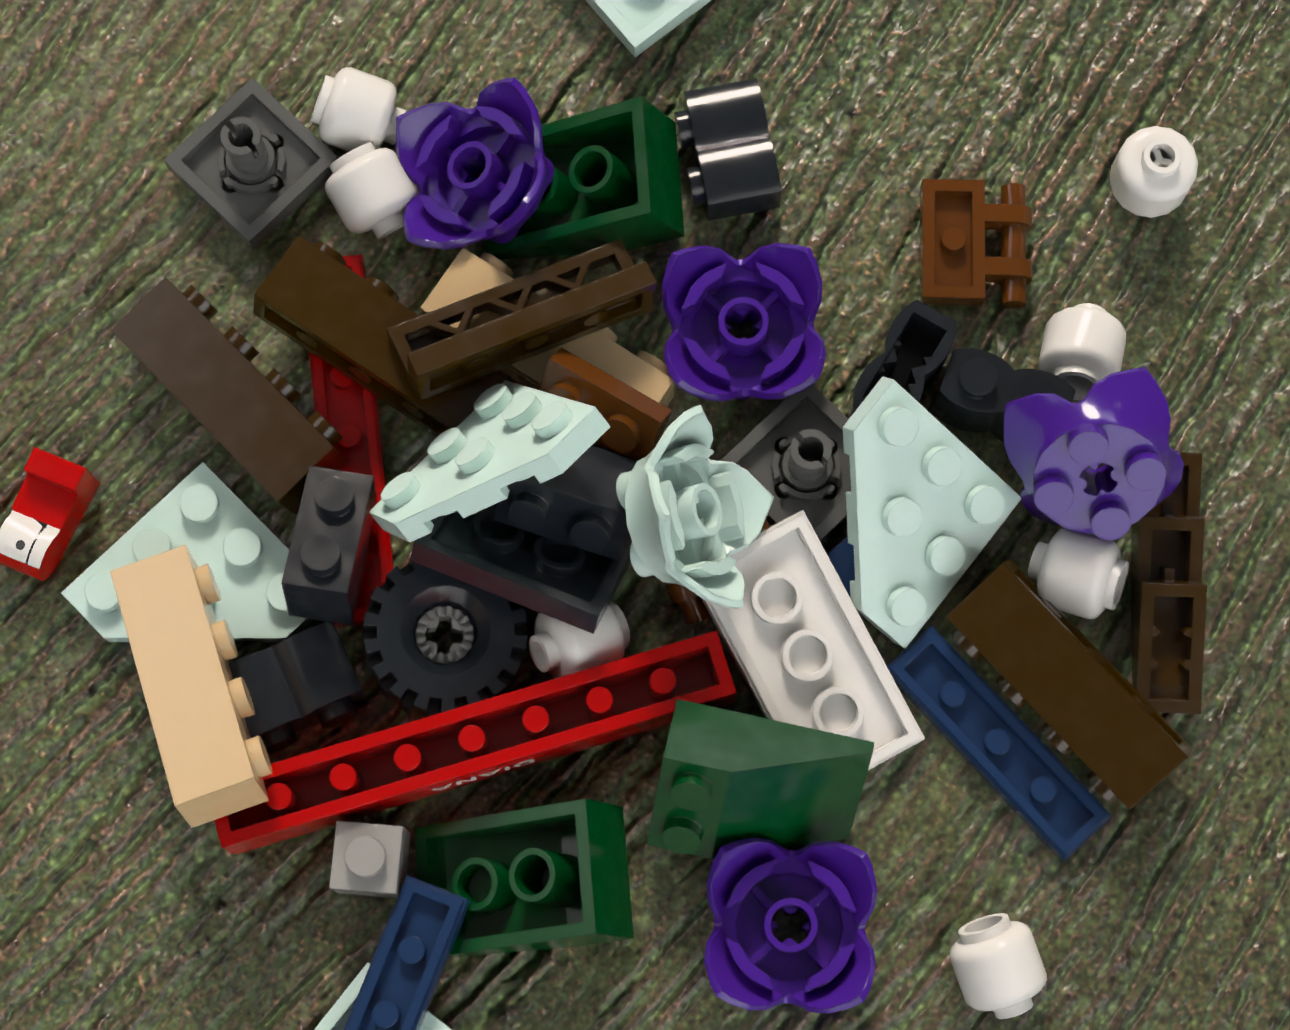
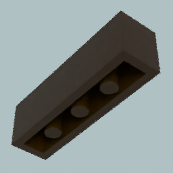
M298 235L254 294L253 314L436 437L450 428L458 427L475 410L474 403L484 391L496 384H502L505 380L509 381L511 378L503 372L504 368L429 398L417 401L387 337V328L426 314V312H420L417 315L398 302L399 297L397 293L386 283L375 277H368L365 280L347 268V263L342 255L323 242L317 241L313 245ZM428 333L407 342L411 350L415 351L441 341L444 338Z
M165 277L111 331L278 503L297 515L309 466L341 471L350 462L335 447L343 436L318 411H315L307 418L293 404L301 394L275 368L265 376L251 362L259 354L258 350L233 326L224 334L210 320L219 311L192 284L182 292Z
M1012 559L1003 562L946 616L956 626L951 635L957 644L973 659L979 660L984 656L1001 674L995 681L1004 694L1020 708H1023L1028 703L1046 721L1041 726V730L1046 738L1064 755L1068 756L1074 751L1091 769L1086 775L1088 781L1109 803L1115 804L1120 800L1131 810L1189 757L1193 748L1061 610L1051 602L1040 597L1037 592V585Z

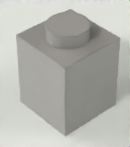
M336 821L329 888L338 894L397 899L407 875L411 834L403 826Z

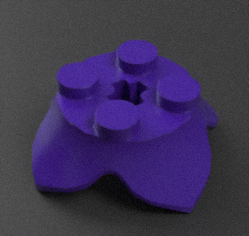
M513 77L492 82L479 93L477 106L472 109H466L449 102L429 103L396 117L397 156L404 171L418 189V196L407 204L403 217L407 240L421 247L436 249L464 247L483 240H491L497 244L511 241L517 235L519 228L537 210L546 187L551 183L554 176V166L545 157L543 151L542 126L538 110L527 89L520 81Z
M775 243L760 247L747 258L741 260L734 259L720 248L704 245L672 252L666 266L662 284L663 307L672 330L671 336L665 344L664 361L670 378L679 389L687 394L708 401L747 400L750 398L775 400L784 399L805 391L818 381L822 373L826 351L824 340L814 328V319L822 301V279L811 248ZM748 320L755 323L754 337L738 339L731 335L732 326L729 325L730 322L734 321L741 326L746 324Z
M1146 367L1111 373L1097 381L1086 397L1078 403H1072L1052 393H1035L1006 403L1003 418L1004 446L1011 464L1024 483V487L1020 491L1022 503L1034 517L1052 525L1062 526L1065 529L1085 534H1095L1103 540H1116L1123 537L1129 531L1132 524L1138 522L1151 509L1169 497L1182 479L1184 462L1180 452L1171 449L1169 446L1171 419L1167 399L1157 381ZM1100 463L1105 464L1104 466L1097 468Z
M754 837L734 841L722 846L713 860L707 880V900L714 916V929L706 943L704 963L709 984L715 996L728 1004L749 1011L767 1010L779 1004L790 1003L809 1012L829 1014L850 1009L863 1003L871 989L876 969L874 950L865 933L866 923L875 908L877 895L874 870L868 854L854 846L835 841L813 842L799 850H786L772 840ZM779 910L787 916L794 914L796 911L800 912L807 921L800 928L806 934L803 942L797 944L791 938L784 940L782 943L779 942L772 933L778 926L771 920L772 916Z

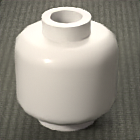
M345 67L336 74L335 78L325 75L310 122L319 125V137L321 141L328 145L350 152L361 145L372 142L375 148L379 149L383 141L395 144L396 117L406 113V110L395 106L397 90L393 83L352 67Z
M1153 126L1138 130L1126 139L1111 166L1110 185L1114 197L1124 209L1137 216L1152 218L1170 213L1180 206L1196 180L1198 160L1194 147L1185 136L1171 128Z
M369 142L346 153L329 165L333 174L327 180L325 190L344 225L350 232L362 234L373 230L377 239H381L404 226L403 217L406 206L418 196V193L393 150L388 148L376 149L372 142Z
M1082 303L1074 307L1065 308L1053 314L1046 324L1039 357V370L1052 373L1065 380L1076 390L1073 400L1081 401L1097 381L1111 373L1121 371L1126 345V331L1117 318L1098 305Z
M1062 528L1052 537L1049 544L1041 541L1037 543L1029 563L1028 577L1037 580V592L1040 597L1051 602L1059 610L1085 619H1095L1105 608L1114 610L1117 607L1126 584L1129 562L1121 560L1120 548L1114 541L1100 539L1094 534H1085Z
M610 601L594 634L539 612L534 625L535 635L529 639V650L537 668L543 673L549 672L555 679L622 659L625 649L629 646L630 631L623 612L613 601Z
M998 913L975 919L962 926L958 930L960 938L951 947L950 959L968 1006L978 1011H994L995 1017L998 1019L1012 1018L1030 1010L1034 1005L1031 998L1038 994L1045 986L1047 974L1028 925L1018 921H1010L1008 914Z

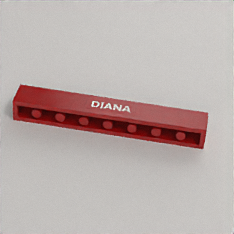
M717 630L272 763L273 773L262 777L269 801L214 820L221 848L234 855L336 825V821L347 822L672 723L677 699L716 708L734 705L736 690Z

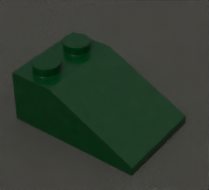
M640 96L541 125L543 151L545 157L554 166L553 179L546 187L537 210L519 228L517 235L511 241L504 244L485 240L486 253L495 256L499 260L582 254L618 239H621L627 251L684 237L676 123L647 99Z
M677 699L663 756L647 845L668 849L678 854H690L714 859L722 846L734 841L754 837L772 840L783 848L809 845L813 842L849 839L873 754L874 742Z
M585 798L414 828L417 879L471 901L449 958L569 948L634 939L623 807Z

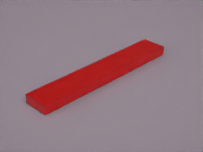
M363 254L342 256L347 263L346 267L366 280ZM309 352L314 412L318 411L343 436L335 447L350 462L341 471L374 476L378 503L382 499L381 493L386 486L378 397ZM377 522L374 527L353 625L334 623L336 628L364 625L365 613L368 610L373 592L377 586H382L386 580V575L394 569L391 534L384 531Z

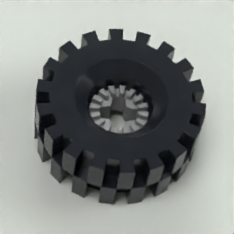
M409 558L408 565L402 569H399L398 566L392 569L386 575V580L382 586H377L370 598V604L365 613L362 635L363 650L366 656L365 664L370 677L374 676L377 680L379 691L387 699L390 696L399 703L398 708L409 714L414 710L425 714V717L502 695L520 667L522 656L526 650L528 636L525 635L524 628L527 623L525 609H519L518 604L410 561L411 558ZM439 621L451 622V632L462 635V643L452 644L449 653L445 655L437 653L436 643L426 641L425 632L431 633L436 631Z

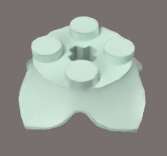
M698 405L684 411L668 426L656 447L646 457L638 460L632 471L623 472L617 478V497L622 507L626 510L627 527L632 539L630 560L634 570L641 577L654 575L662 582L687 587L704 600L719 606L735 609L743 608L745 583L742 573L734 566L737 561L732 559L731 555L749 547L759 535L774 496L748 470L736 463L709 459L710 455L714 453V450L710 449L713 441L712 425L708 421L702 406Z

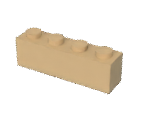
M462 248L421 306V312L428 313L514 280L512 278L514 273L504 262L491 254L482 253L479 258L465 248ZM546 288L531 293L526 307L556 295ZM519 298L508 303L517 305ZM488 310L474 315L468 330L500 318L502 315ZM460 321L449 326L458 328ZM608 327L503 369V372L511 377L510 380L512 382L538 390L549 359L562 347L665 407L674 398V382L668 376L669 372L666 365L648 352L640 350L637 355H634L616 343L618 340L617 336Z
M183 545L110 571L174 806L191 828L269 801L262 777L273 773L271 763L261 737L258 735L250 738L245 718L255 715V710L244 679L242 677L233 679L228 660L238 657V653L226 620L216 622L211 604L221 601V596L209 564L198 567L187 546Z

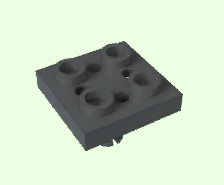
M252 77L164 159L167 168L254 250L333 174L329 165L337 160L338 157ZM279 139L283 140V147L274 151L272 145L278 146L280 144ZM278 180L283 182V187L278 192L269 191V189L276 188L279 185ZM227 186V188H233L236 191L228 193L224 191V187Z
M814 385L805 391L787 397L720 460L734 462L741 467H747L749 472L774 496L766 520L771 525L784 520L798 511L804 510L817 537L822 543L847 519L846 492L851 491L849 455L844 454L843 426L849 419ZM779 441L780 449L784 450L787 448L784 455L778 454L774 446ZM835 444L837 447V452L831 456L832 449L834 448ZM779 485V492L783 495L787 494L789 498H779L775 494V487ZM834 488H836L837 495L835 498L829 500L823 498L825 495H831Z

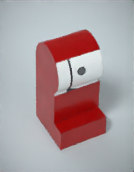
M34 447L23 470L27 473V476L11 507L12 512L0 528V564L37 580L45 581L60 563L101 483L87 468Z

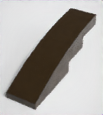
M1180 452L1184 466L1182 479L1169 497L1151 509L1138 522L1131 525L1132 684L1158 713L1201 714L1207 585L1202 583L1205 518L1199 517L1203 453Z

